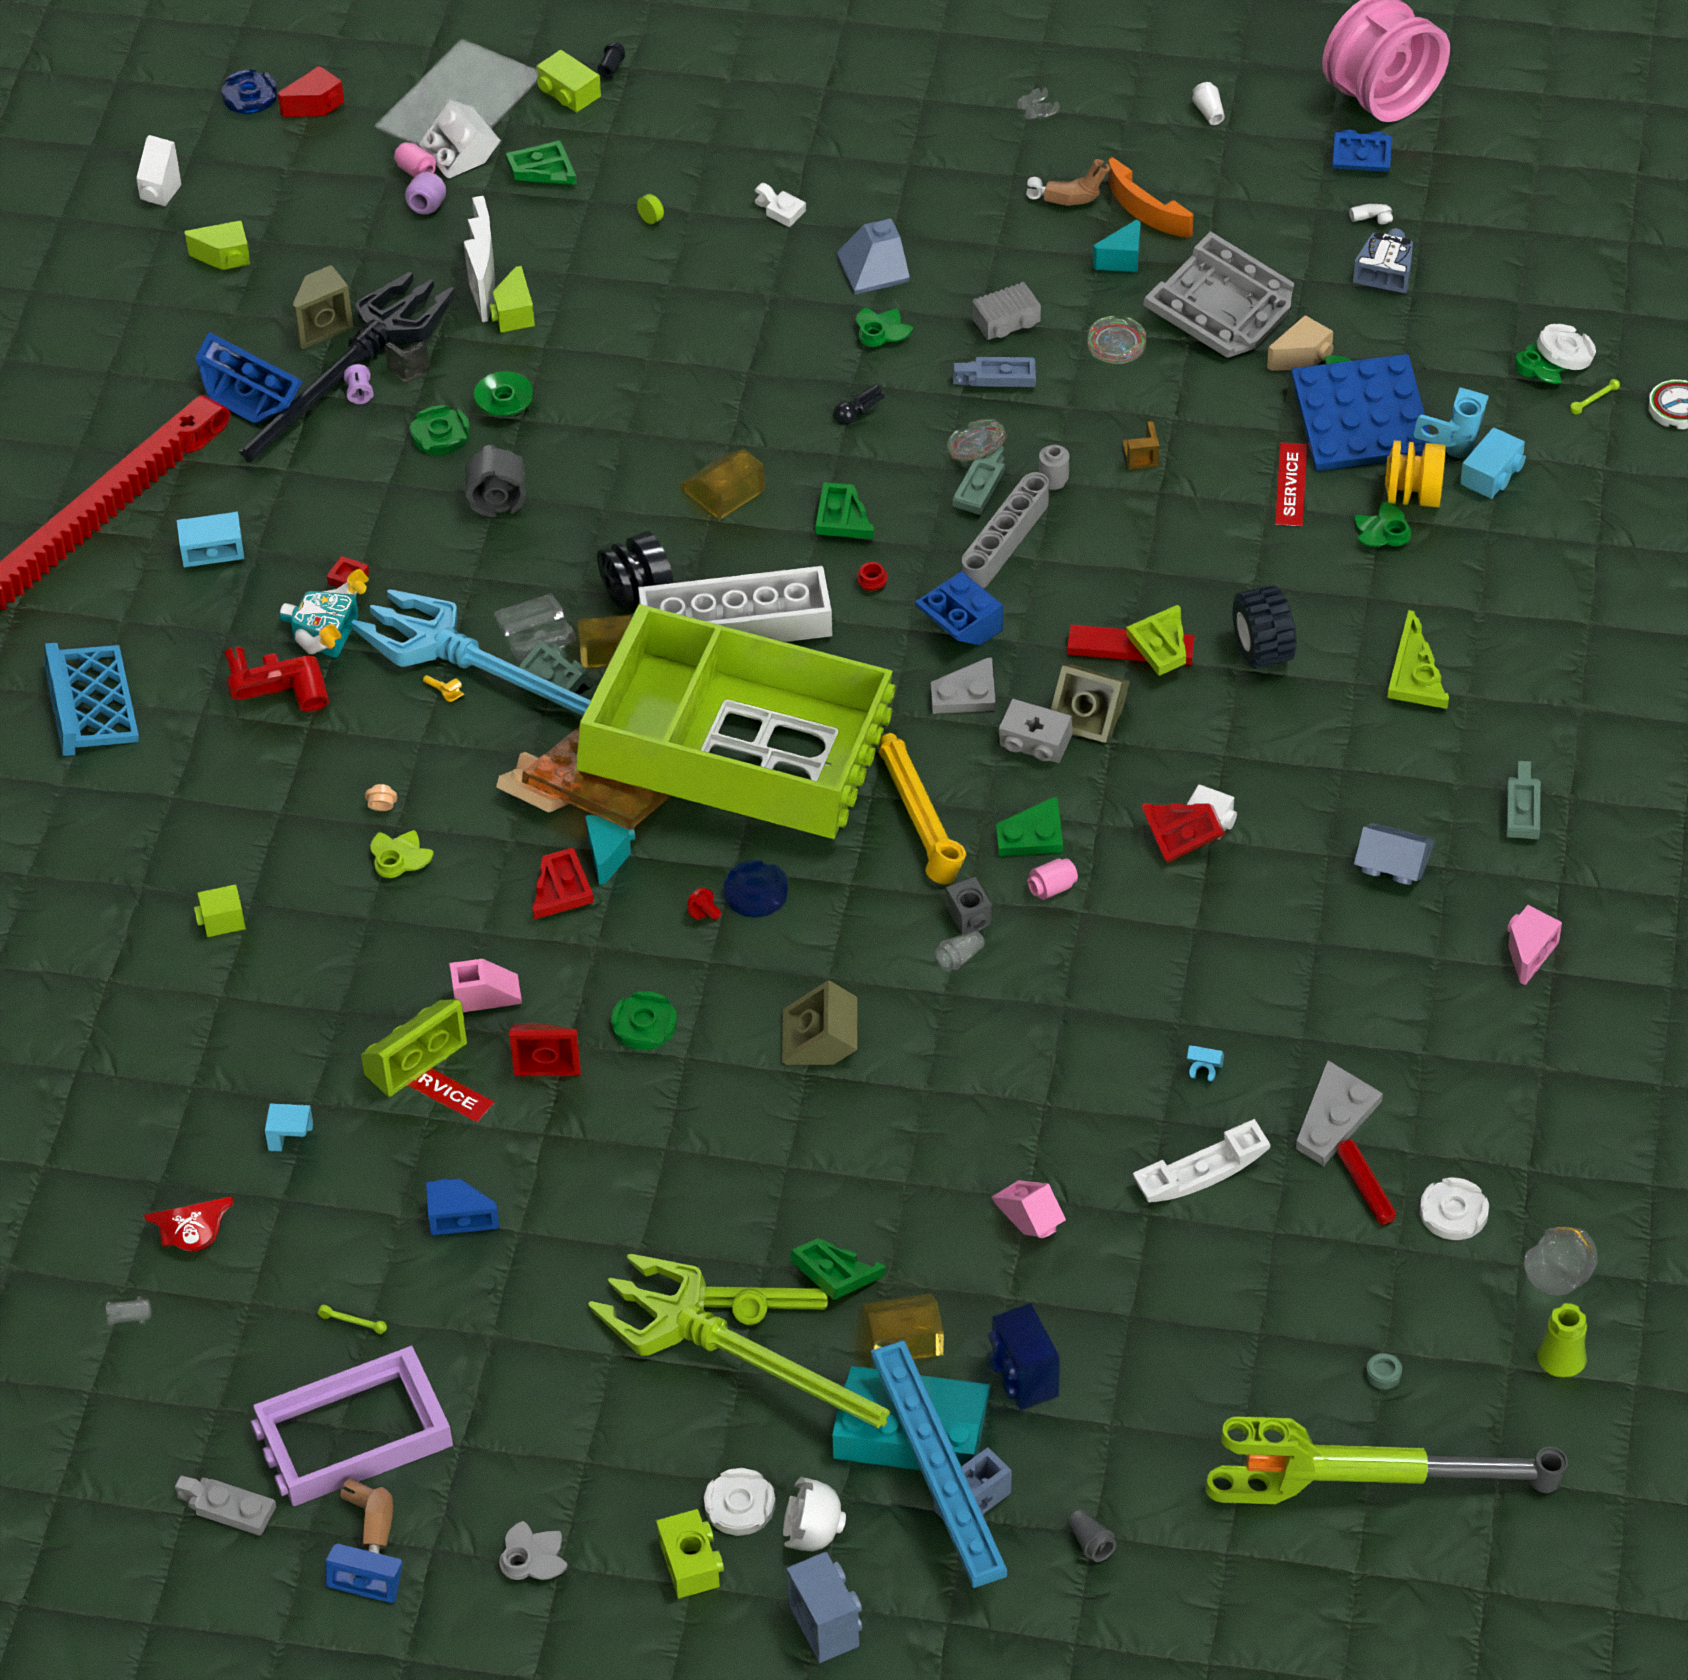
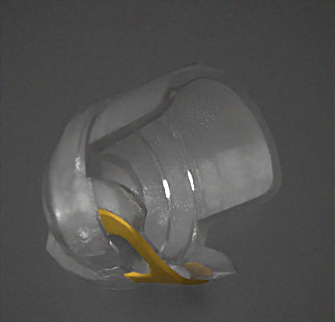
M1554 1227L1545 1230L1544 1236L1538 1245L1527 1251L1524 1267L1529 1280L1537 1289L1549 1295L1560 1296L1571 1293L1593 1276L1597 1267L1598 1255L1594 1242L1584 1229Z

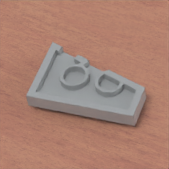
M1327 1061L1297 1138L1296 1150L1324 1166L1337 1152L1339 1143L1348 1140L1382 1102L1383 1093L1332 1062Z

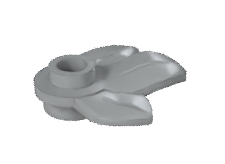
M521 1521L506 1534V1549L500 1557V1569L506 1577L519 1580L531 1576L539 1580H546L560 1575L567 1568V1563L557 1556L562 1544V1534L560 1531L532 1534L528 1524ZM515 1562H522V1563H524V1564L519 1565V1566H514V1565H512V1564L515 1563Z

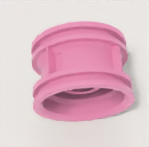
M1360 0L1341 17L1331 32L1323 52V74L1326 80L1342 93L1357 97L1360 106L1378 120L1385 122L1398 121L1420 108L1438 87L1449 62L1450 42L1444 31L1428 19L1415 17L1413 10L1401 0Z

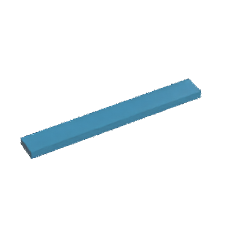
M905 1341L872 1350L871 1358L972 1587L975 1588L1006 1578L1007 1568Z

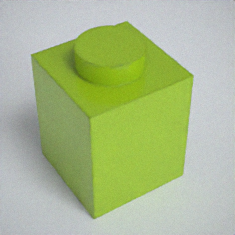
M236 884L198 892L200 906L194 907L197 924L198 926H205L207 937L246 929Z

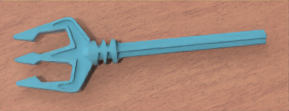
M391 589L387 590L388 599L401 609L415 608L435 618L434 620L427 621L397 614L391 608L370 605V613L381 623L394 626L409 638L404 643L377 633L374 624L357 620L352 621L353 630L398 666L406 667L440 657L444 660H449L453 664H457L461 668H468L474 665L584 716L591 700L480 650L477 640L468 638L466 635L459 634L456 631L457 606L453 602Z

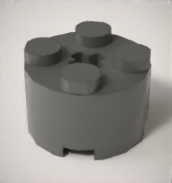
M493 445L483 446L479 453L471 457L465 466L466 498L470 502V508L481 515L497 517L496 512L511 510L512 514L520 509L526 500L525 463L523 457L507 450L498 449Z

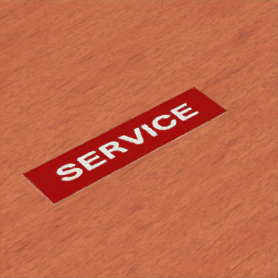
M1280 443L1275 525L1303 526L1307 444Z
M432 1068L407 1085L475 1122H478L494 1104V1101Z

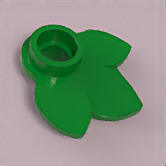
M865 307L856 317V323L860 328L859 340L864 345L870 347L880 346L885 342L902 341L908 338L913 331V326L901 324L900 313L897 308L876 315L874 311Z
M1537 343L1528 345L1525 351L1518 352L1515 357V369L1521 375L1526 377L1537 376L1543 382L1561 384L1562 381L1558 372L1566 370V368L1557 366L1543 357L1537 348Z
M1383 502L1381 505L1379 516H1355L1356 527L1362 533L1359 535L1358 541L1371 547H1380L1386 544L1402 546L1409 542L1411 529L1404 520V513L1396 506L1387 502Z

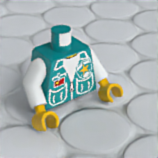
M357 569L348 576L347 583L337 589L323 592L308 591L305 593L299 606L283 604L280 611V621L291 623L294 641L308 654L321 652L338 658L353 629L352 621L357 620L359 617L356 594L365 593L366 585L364 583L368 582L369 578L362 570Z

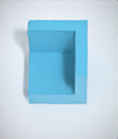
M270 1103L265 1127L269 1151H282L285 1136L304 1137L307 1131L312 1130L313 1119L310 1105Z

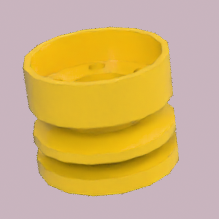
M1394 440L1393 447L1387 457L1385 486L1388 503L1395 504L1396 492L1399 490L1404 491V505H1408L1412 492H1418L1420 506L1440 508L1446 445L1426 443L1422 456H1415L1414 442H1409L1408 455L1400 454L1401 441Z

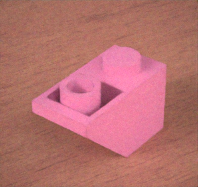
M485 959L449 963L454 999H458L462 1003L463 1012L522 1004L518 974Z

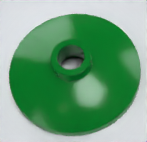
M509 371L495 372L478 382L474 390V400L476 405L488 414L509 416L517 414L529 406L533 399V386L521 374Z

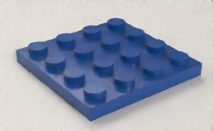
M1409 354L1292 368L1291 379L1315 471L1387 462V457L1393 447L1394 440L1401 441L1400 454L1408 455L1409 442H1414L1415 456H1422L1425 444L1431 443L1414 437L1418 416L1425 415ZM1428 425L1422 426L1423 430L1430 434Z

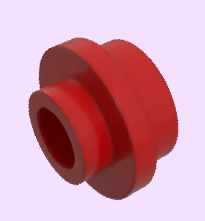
M865 563L857 573V583L865 590H879L887 583V572L879 563Z

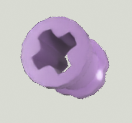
M352 365L344 372V380L349 387L347 389V398L355 404L367 403L373 397V388L369 385L371 374L365 365ZM355 373H358L359 380H356ZM358 388H361V390H362V395H359V389H358Z

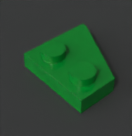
M823 482L815 525L817 535L874 539V526L869 523L866 509L863 503L858 500V493L853 484Z
M819 1238L791 1250L790 1261L833 1300L883 1278L886 1266L882 1263L876 1262L873 1267L857 1261V1253L837 1248L832 1243Z

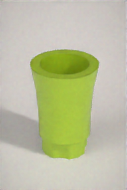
M1564 1303L1560 1308L1553 1310L1548 1320L1546 1334L1538 1349L1537 1358L1540 1366L1553 1376L1572 1377L1580 1373L1586 1365L1585 1337L1587 1323L1586 1315L1580 1311L1579 1306Z

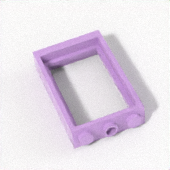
M413 1346L255 1404L253 1408L256 1419L250 1421L257 1441L264 1439L267 1446L262 1448L268 1467H276L279 1475L274 1477L281 1496L288 1494L293 1507L344 1488L345 1486L343 1485L349 1478L360 1482L453 1446L449 1423ZM398 1377L401 1378L422 1423L423 1431L298 1478L276 1428V1423Z

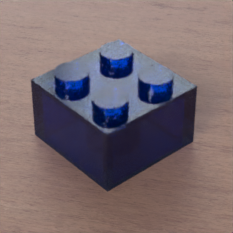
M1029 1303L993 1316L992 1332L988 1334L992 1351L988 1353L993 1370L995 1372L1000 1371L1004 1378L1003 1387L1007 1397L1010 1400L1014 1398L1020 1410L1059 1397L1060 1356L1032 1304Z

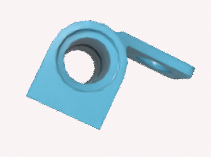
M1460 387L1453 405L1450 423L1426 415H1419L1414 430V437L1434 444L1446 445L1445 451L1454 458L1468 457L1476 445L1489 396ZM1422 426H1435L1439 433L1435 435L1428 434L1423 430Z

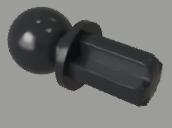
M878 384L873 385L858 396L852 394L853 402L843 401L836 405L834 408V418L838 423L850 424L856 420L859 411L866 415L865 410L884 399L885 394Z

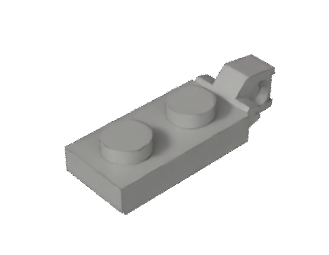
M180 1476L175 1485L177 1498L187 1501L189 1507L196 1510L197 1515L259 1536L262 1535L276 1508L274 1499L213 1479L202 1478L199 1482L197 1479Z

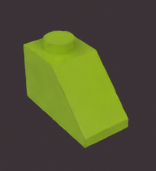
M242 220L185 231L190 257L221 270L251 265Z
M517 266L493 291L494 304H489L492 322H498L500 333L535 326L533 304L522 266Z

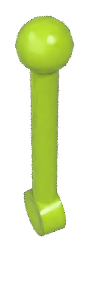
M1612 379L1608 386L1582 402H1573L1570 408L1571 413L1576 415L1582 413V409L1586 405L1611 390H1618L1620 382L1617 379Z
M321 1305L317 1312L322 1318L329 1319L332 1317L374 1329L377 1334H383L387 1330V1325L383 1321H368L333 1311L327 1305Z

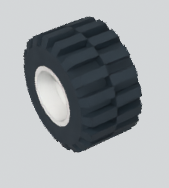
M1273 584L1237 593L1234 597L1232 608L1233 624L1240 650L1249 665L1254 669L1293 660L1297 644L1295 623L1288 601L1279 587Z

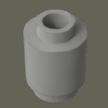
M1059 445L1046 446L1039 453V473L1044 474L1048 478L1049 489L1051 490L1062 488L1069 479L1070 455L1067 449Z

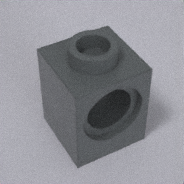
M976 877L946 887V909L961 935L980 931L992 925V904Z

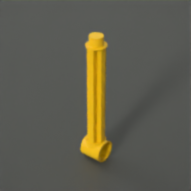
M886 734L880 738L878 753L880 758L884 760L927 851L929 861L925 868L926 874L934 882L945 885L951 884L958 875L965 859L966 851L958 842L948 839L905 749L904 741L897 739L895 734Z

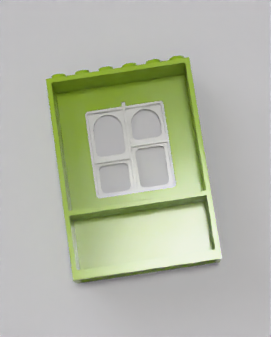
M639 604L580 722L576 770L835 839L839 827L845 828L849 816L848 806L854 807L858 795L856 787H862L867 773L865 766L871 767L875 755V748L873 747L874 745L880 746V738L884 733L882 726L889 725L892 708L888 707V703L892 702L896 688L895 684H891L893 671ZM733 713L761 721L762 725L755 741L748 742L719 734L718 732L726 715ZM782 726L817 736L824 742L826 747L821 755L808 758L767 747L774 728ZM718 746L759 757L762 759V763L760 766L709 752L712 747ZM778 763L797 767L804 770L810 779L776 771L773 768Z

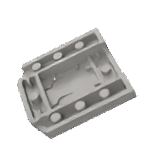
M1210 231L1194 247L1193 255L1166 283L1161 281L1145 297L1143 306L1229 358L1256 349L1286 318L1291 306L1294 282Z

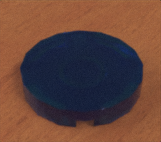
M253 69L238 71L230 75L225 80L226 84L221 88L224 104L230 110L243 114L257 113L269 108L276 101L278 93L276 81L269 73L264 71L263 74L256 73V70Z
M760 860L742 862L731 869L726 882H724V895L727 904L735 912L744 916L762 917L771 915L779 910L787 901L789 885L786 874L777 865L772 863L770 866L763 864V861Z

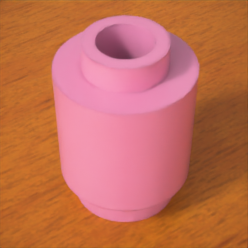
M405 142L396 149L394 159L398 167L412 177L422 172H435V157L418 145Z
M1057 858L1032 869L1029 873L1027 884L1034 896L1045 900L1070 889L1073 883L1077 882L1078 874L1074 864L1069 859L1065 858L1062 860Z

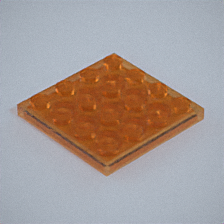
M580 726L526 768L522 774L523 783L628 830H632L671 797V795L576 770Z

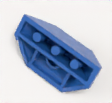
M210 332L207 334L195 357L208 397L257 425L289 408L303 382Z

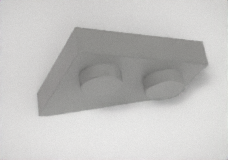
M992 658L983 659L932 681L931 698L933 714L995 711Z

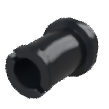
M611 42L605 46V55L597 67L598 73L605 78L613 77L619 62L625 58V49L618 42Z

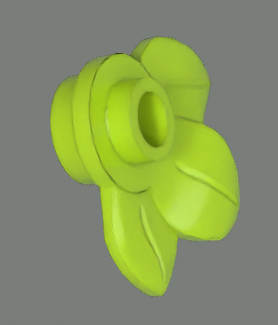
M415 830L402 834L393 840L386 834L379 832L373 838L370 846L371 852L376 858L374 862L375 870L380 876L385 878H395L405 871L419 870L429 864L434 855L433 850L420 848L419 838Z

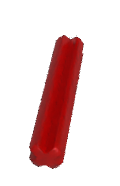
M1351 1139L1339 1143L1337 1152L1377 1221L1381 1225L1392 1223L1396 1219V1211L1356 1143Z

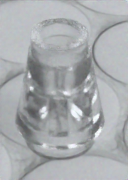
M972 931L943 940L935 950L936 959L943 969L948 971L951 969L958 970L984 947V939L978 931Z

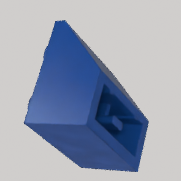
M962 571L915 601V606L957 641L980 646L1003 631V605Z

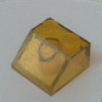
M741 449L721 456L681 482L680 488L720 520L765 490L764 464L745 449Z
M634 613L578 618L581 665L585 668L608 666Z
M932 1294L863 1304L871 1350L904 1340L913 1359L944 1355V1331L938 1304Z

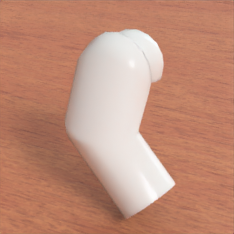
M1365 204L1349 209L1352 222L1377 217L1378 223L1384 225L1393 220L1391 214L1393 210L1386 204Z

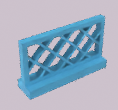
M46 643L44 668L62 756L75 755L76 747L138 742L139 734L119 645L59 650L58 643ZM102 657H114V662L109 667L97 660ZM66 660H79L83 664L78 669H75L66 664ZM90 667L101 672L96 679L84 673ZM108 677L119 682L114 689L102 683ZM76 680H79L88 685V687L80 692L71 687V685ZM94 690H97L106 695V697L101 702H98L89 697V695ZM112 700H115L124 705V707L119 712H116L107 707V705ZM82 702L93 708L87 715L75 709ZM100 712L111 718L105 725L93 719ZM119 722L128 727L130 732L118 733L112 730V728ZM86 725L98 731L95 735L81 736L80 733Z

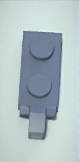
M976 357V361L969 363H954L953 384L990 387H1035V359L1029 357Z

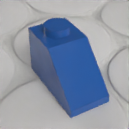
M440 1179L438 1181L426 1182L431 1235L500 1229L497 1203L463 1180Z

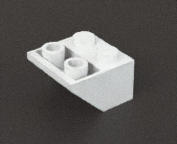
M450 99L419 145L423 150L435 157L436 166L446 177L451 178L484 164L501 140L474 108Z

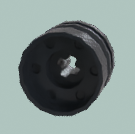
M643 531L627 538L625 546L621 543H615L611 546V549L607 547L598 550L597 565L600 576L611 599L622 610L632 607L633 603L639 604L638 587L673 583V575L667 556L660 542L650 531Z

